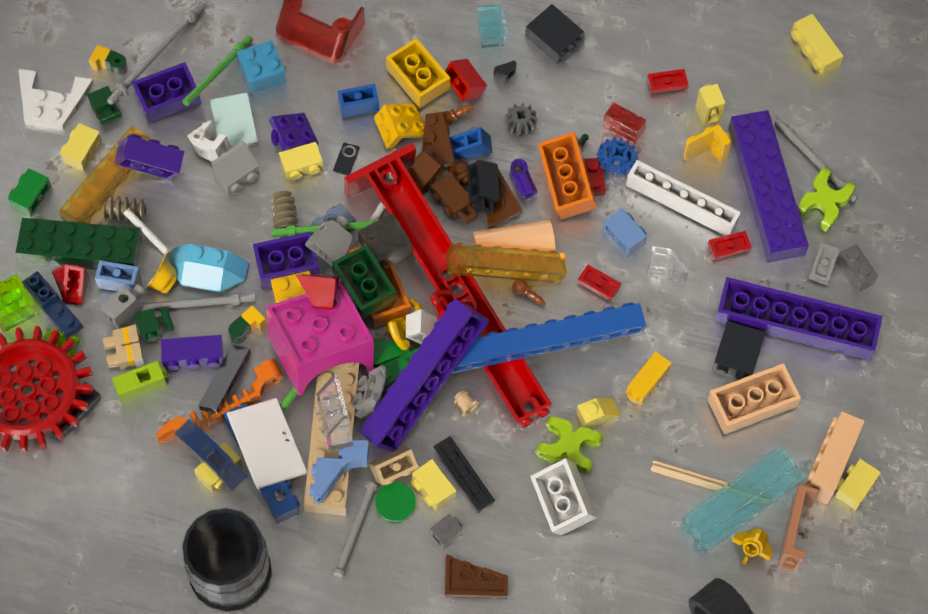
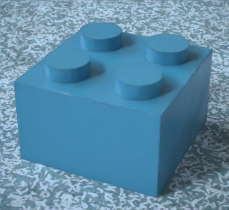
M273 40L237 51L238 64L250 94L286 82L285 70Z

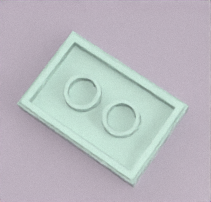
M248 93L210 99L217 136L219 133L225 135L231 148L242 141L246 143L247 147L258 145Z

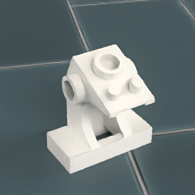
M211 120L202 123L201 127L192 131L187 137L197 155L209 161H214L230 150L231 146L227 137L219 133L214 141H210L216 133Z

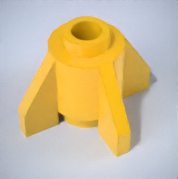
M752 528L750 531L736 533L732 539L734 543L742 545L743 551L746 554L742 562L743 565L747 564L750 556L754 557L760 554L761 557L769 561L773 554L768 541V535L761 528Z

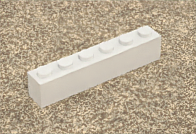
M638 160L628 174L626 186L725 236L732 234L739 221L741 212Z

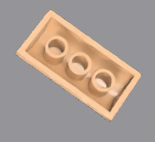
M550 219L472 231L479 270L556 258L555 238Z

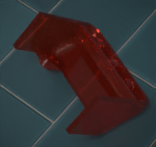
M284 0L275 28L278 39L332 64L343 60L365 24L364 7H360L353 20L341 17L336 19L332 26L300 12L302 0Z

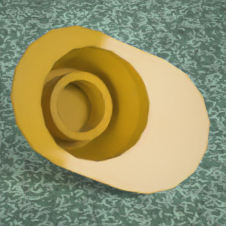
M165 256L158 272L146 289L151 287L162 293H168L175 283L177 277L176 270Z

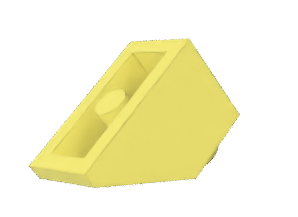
M594 398L577 405L576 415L582 427L589 429L621 417V413L613 398Z

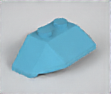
M186 244L173 248L169 263L176 270V279L182 286L219 293L245 282L249 262L227 250L195 244Z

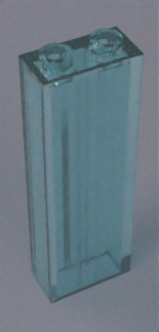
M779 445L684 515L681 519V527L686 534L693 536L695 539L693 542L700 551L703 550L705 553H708L804 482L806 476L784 448Z

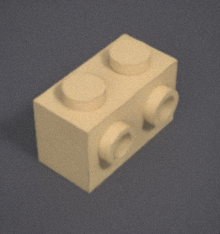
M406 446L368 463L376 482L381 485H388L394 482L396 478L407 476L413 470L419 468L412 450Z

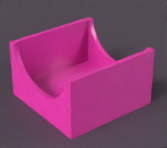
M342 282L338 283L333 310L313 308L306 294L266 306L268 338L298 396L304 394L306 386L314 377L331 367L353 362L365 365L368 372L373 370L374 340Z

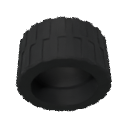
M720 578L712 580L693 595L688 602L692 614H754L738 591Z

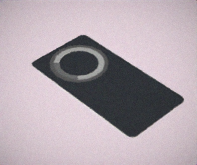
M344 142L333 172L349 175L360 147Z

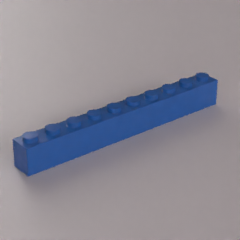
M631 302L619 308L607 307L603 311L596 313L595 311H588L582 316L570 315L563 320L556 321V319H551L540 325L532 323L521 329L510 328L503 333H488L484 337H477L452 373L644 332L646 322L640 303L634 304Z

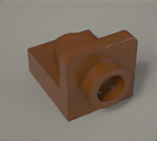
M464 158L457 161L458 165L447 166L448 172L453 175L461 186L468 185V163Z

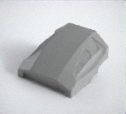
M383 365L371 370L369 377L362 376L356 385V389L360 392L354 396L351 406L357 410L354 415L360 419L372 413L376 405L381 401L386 382V367Z

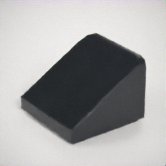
M516 61L494 67L493 76L503 84H506L516 73Z

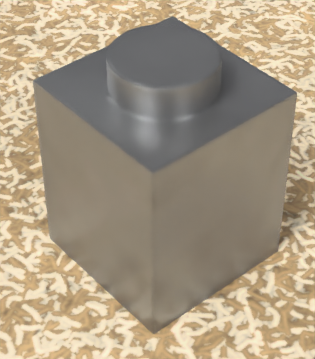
M448 514L430 528V536L444 550L462 536L463 525L458 518H453Z

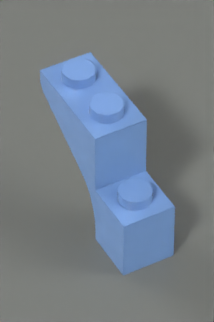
M344 439L343 446H339V459L317 457L316 464H312V477H315L314 484H310V496H313L314 504L324 502L346 471L357 467H368L369 441Z

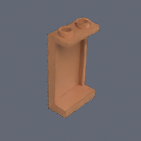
M799 484L792 498L777 564L779 567L798 571L804 560L806 551L794 549L793 547L803 505L812 506L819 493V490L815 489L812 485Z

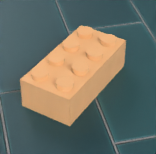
M783 363L711 390L707 400L725 435L796 408L801 397Z
M841 411L839 418L834 417L805 483L819 490L816 500L828 505L865 422L864 420Z

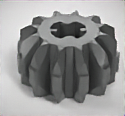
M515 103L513 108L508 109L505 120L506 127L511 128V133L517 131L519 136L522 132L528 135L529 130L533 131L535 129L537 117L536 111L532 110L531 105L525 107L524 103L521 106Z

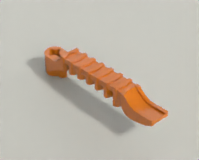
M266 360L254 368L257 379L251 383V392H248L246 389L241 391L242 399L239 400L236 394L232 395L233 404L229 405L228 401L225 400L223 409L218 414L209 415L208 412L201 410L203 416L201 421H199L196 412L192 411L189 414L192 422L204 431L208 428H213V425L217 423H223V420H225L223 413L245 403L248 407L256 402H262L261 397L265 389L279 383L284 378L276 360ZM176 417L167 422L156 433L159 444L175 437L174 433L188 420L184 417Z

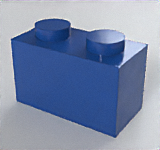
M375 84L337 91L342 118L379 111V99Z

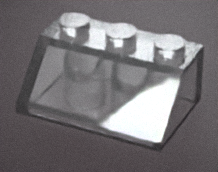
M336 374L317 392V402L314 403L316 415L320 414V417H317L319 428L324 429V431H321L323 444L327 443L329 451L354 446L349 416L339 377Z

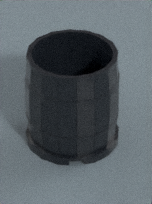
M229 508L210 510L195 519L187 529L182 544L184 567L193 592L205 606L214 611L229 614L242 612L252 607V604L258 602L268 591L272 578L271 560L268 555L266 541L256 523L243 512Z

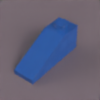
M481 127L450 137L456 160L462 158L474 159L493 153L491 136Z

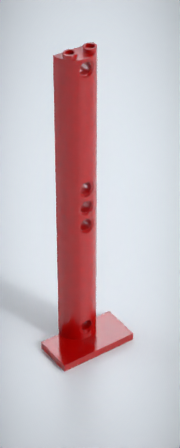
M413 143L344 177V193L348 199L373 187L436 291L445 289L452 292L451 297H440L446 306L453 302L454 299H457L473 307L490 320L478 338L484 337L491 332H506L504 325L407 171L415 163L416 147ZM386 179H392L393 182H392V183H387V182H385L384 180H386ZM450 274L452 278L446 279L443 275ZM460 290L462 294L455 295L453 291ZM524 358L483 367L516 423L521 425L522 428L532 424V420L537 417L541 419L550 413L548 409L552 406V403ZM530 405L534 410L531 412L526 411L524 406Z

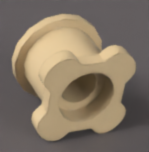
M464 390L455 396L456 400L454 401V404L458 405L463 411V417L478 409V404L480 403L478 399L474 400L470 391L465 392Z

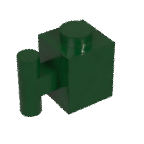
M109 86L87 94L89 103L101 125L122 117L121 111L116 104L119 102V99L112 105L107 102L108 98L115 92H111Z
M167 307L160 309L162 316L159 317L155 316L153 308L134 314L143 343L154 342L162 337L160 330L162 326H165L168 332L175 329Z

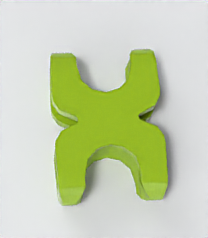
M823 167L814 179V192H807L797 206L800 217L805 216L810 209H820L824 213L821 229L825 232H828L836 222L839 214L838 207H843L849 202L856 188V184L848 182L841 190L831 189L827 184L831 170L827 167Z
M554 416L549 417L546 422L547 429L556 434L559 441L554 444L540 443L536 447V455L552 463H557L566 458L575 462L580 473H590L593 468L592 462L581 455L579 450L584 446H600L603 442L602 434L587 427H580L573 432L572 424L569 421Z

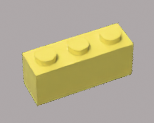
M813 14L793 23L791 36L794 41L799 43L804 55L808 56L812 61L814 69L823 75L841 65L844 56Z

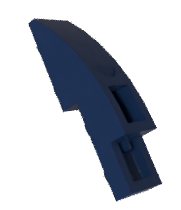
M38 271L21 282L52 324L67 339L84 328L82 323Z
M190 419L174 433L231 491L247 478V475L233 462V459Z

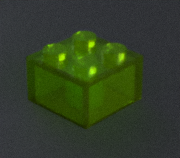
M17 273L0 282V328L5 333L39 314Z

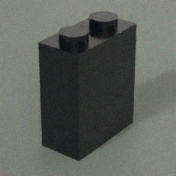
M553 4L526 26L525 36L557 64L562 59L566 60L571 51L575 48L578 49L584 42V31Z
M727 321L712 370L716 371L719 375H729L737 380L753 375L766 332Z

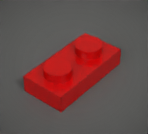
M685 69L647 75L651 94L688 89Z
M597 158L585 159L594 195H605L606 189L603 168H600L601 163L597 162Z
M746 231L708 240V246L714 260L749 252L752 249Z
M587 264L577 280V283L610 302L622 284Z

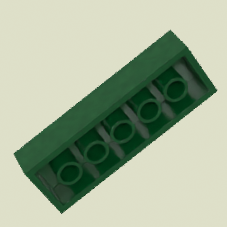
M22 217L15 253L19 263L61 267L67 263L83 266L86 269L97 270L99 261H106L138 267L142 235L140 228Z

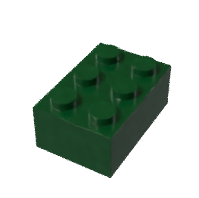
M367 244L332 262L333 274L339 277L338 282H342L362 320L397 302L395 288Z

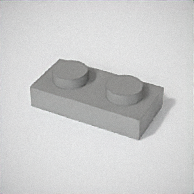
M821 242L808 279L827 285L840 249Z

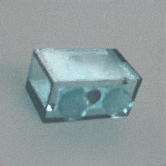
M500 4L478 6L477 17L481 47L504 46V39H507V28H503L505 12H501Z

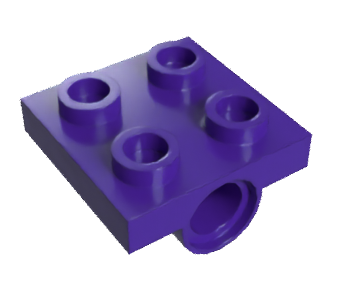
M305 113L271 116L269 120L273 129L271 140L273 145L281 146L282 151L316 142L318 146V140Z

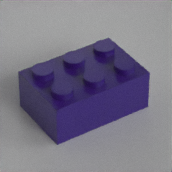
M186 62L132 82L135 96L148 124L202 104L200 94L188 106L183 103V99L196 87Z
M130 134L118 143L114 165L170 180L180 174L185 151L179 150V147L175 145L165 146L158 140L149 139L148 141L142 139L140 135Z
M311 232L253 244L262 289L272 287L271 279L310 271V274H320L316 253L305 246V243L312 236Z

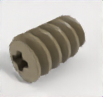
M278 191L270 197L273 209L272 215L274 216V229L287 228L289 225L298 227L296 225L298 219L295 218L297 212L294 211L296 209L294 204L295 198L291 197L292 193L290 191Z
M110 195L105 203L104 219L110 217L111 220H115L117 217L118 221H122L125 217L126 222H130L123 214L129 208L145 223L147 207L144 205L143 199L137 204L136 198H133L132 202L129 203L128 197H125L124 202H121L120 196L114 201L113 196Z

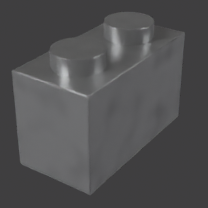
M857 244L839 253L836 263L857 293L874 285L878 274Z

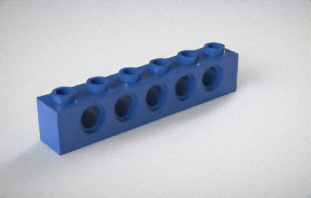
M245 403V404H243V405H241V406H239V407H236V408H234V409H232V410H230V411H228V412L235 411V410H238V409H241V408H245V407H247V405H246V403ZM223 413L225 422L242 454V451L240 449V446L238 444V441L236 439L228 416L226 413ZM289 480L259 489L276 524L299 514L298 507L300 503L297 496H292L289 491L292 488ZM279 494L286 496L281 501L276 500L275 497Z

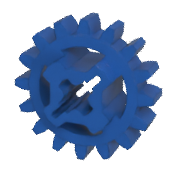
M613 137L612 141L607 138L605 143H601L597 152V162L601 163V169L606 168V174L612 172V176L615 177L616 173H619V176L623 177L624 172L628 175L635 162L639 161V158H637L639 152L634 151L636 146H630L629 140L623 142V137L619 141Z

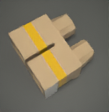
M136 324L112 330L113 335L102 338L105 351L116 348V353L106 355L109 368L120 366V369L124 370L130 366H137V368L145 366Z

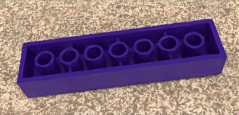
M769 110L731 116L728 128L767 263L805 256L809 244Z
M726 277L715 322L726 324L727 321L766 332L765 334L871 361L876 351L883 316Z
M457 299L449 303L446 312L436 321L431 333L423 339L421 347L411 356L408 365L399 373L395 383L388 388L385 397L376 405L373 414L363 423V428L359 433L376 447L391 452L397 450L490 320L473 307Z

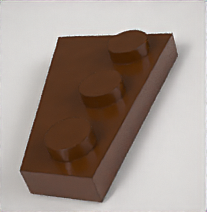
M436 112L425 115L422 153L424 151L430 153L447 167L458 164L454 157V147L450 140V130L445 113Z
M499 168L500 196L499 201L493 203V213L486 215L489 229L496 228L524 213Z
M446 554L445 597L508 598V575L485 567H478L471 564V562L461 561Z

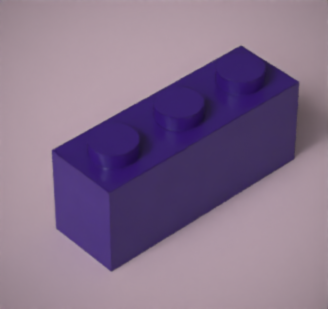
M222 335L161 339V361L165 369L171 371L184 367L197 369L199 366L214 368L221 365L224 360Z

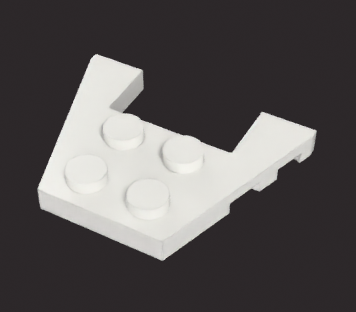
M19 69L25 124L63 130L76 111L75 108L78 103L84 99L86 91L93 85V80L75 77L71 94L34 89L37 72Z

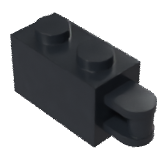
M478 159L467 166L469 202L475 203L477 213L491 215L493 213V203L499 201L500 196L498 164Z

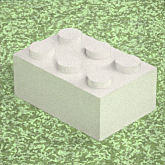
M565 458L530 476L553 533L564 535L597 518L575 462Z

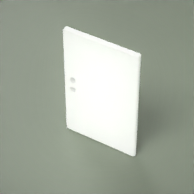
M277 398L226 413L257 490L307 474Z

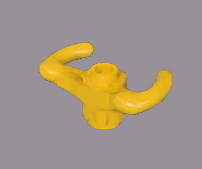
M409 299V303L415 311L424 310L415 299ZM406 315L389 321L386 325L388 336L393 338L402 350L409 349L410 340L406 338Z

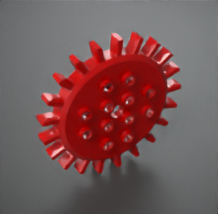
M35 326L32 339H25L23 331L20 327H17L15 331L17 340L10 343L0 333V408H4L0 412V435L3 436L0 447L4 452H8L13 439L20 440L19 447L23 453L28 452L29 439L37 438L40 447L43 450L47 449V441L44 435L53 431L58 439L64 440V433L59 426L67 421L70 425L78 427L80 425L75 416L71 415L74 408L88 411L90 408L87 402L78 400L80 393H94V388L91 384H80L81 378L93 375L90 366L78 370L75 367L87 359L85 353L82 350L69 357L68 353L76 345L74 340L69 338L59 347L56 345L60 338L58 330L54 329L48 341L41 339L43 334L40 326ZM32 362H36L34 366H30ZM17 367L15 371H10L11 368ZM55 374H60L57 378H53ZM36 379H40L38 383H34ZM16 385H20L18 389H14ZM25 388H33L31 394L23 395V390ZM63 391L62 395H57L58 392ZM39 397H44L42 401H37ZM20 402H24L21 407H18ZM47 414L45 419H41L42 415ZM23 420H28L26 424H21Z

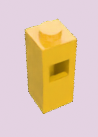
M655 351L627 386L625 394L629 400L642 405L670 371L672 363Z

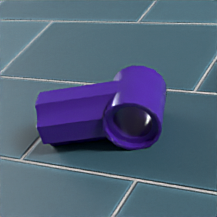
M523 159L513 160L510 166V178L514 181L521 199L527 200L532 198L538 191L528 171V165ZM519 168L522 169L523 172L518 173L514 169Z

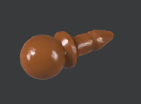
M473 105L463 106V108H459L456 111L454 109L444 111L443 113L446 114L448 125H452L454 121H458V117L470 112L473 109Z
M517 279L514 281L512 289L516 294L522 295L523 298L528 296L537 304H546L541 296L531 291L532 286H528L525 280Z

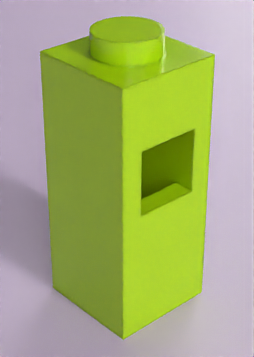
M158 361L113 377L112 381L122 403L166 386L165 378L168 375L165 367H160Z

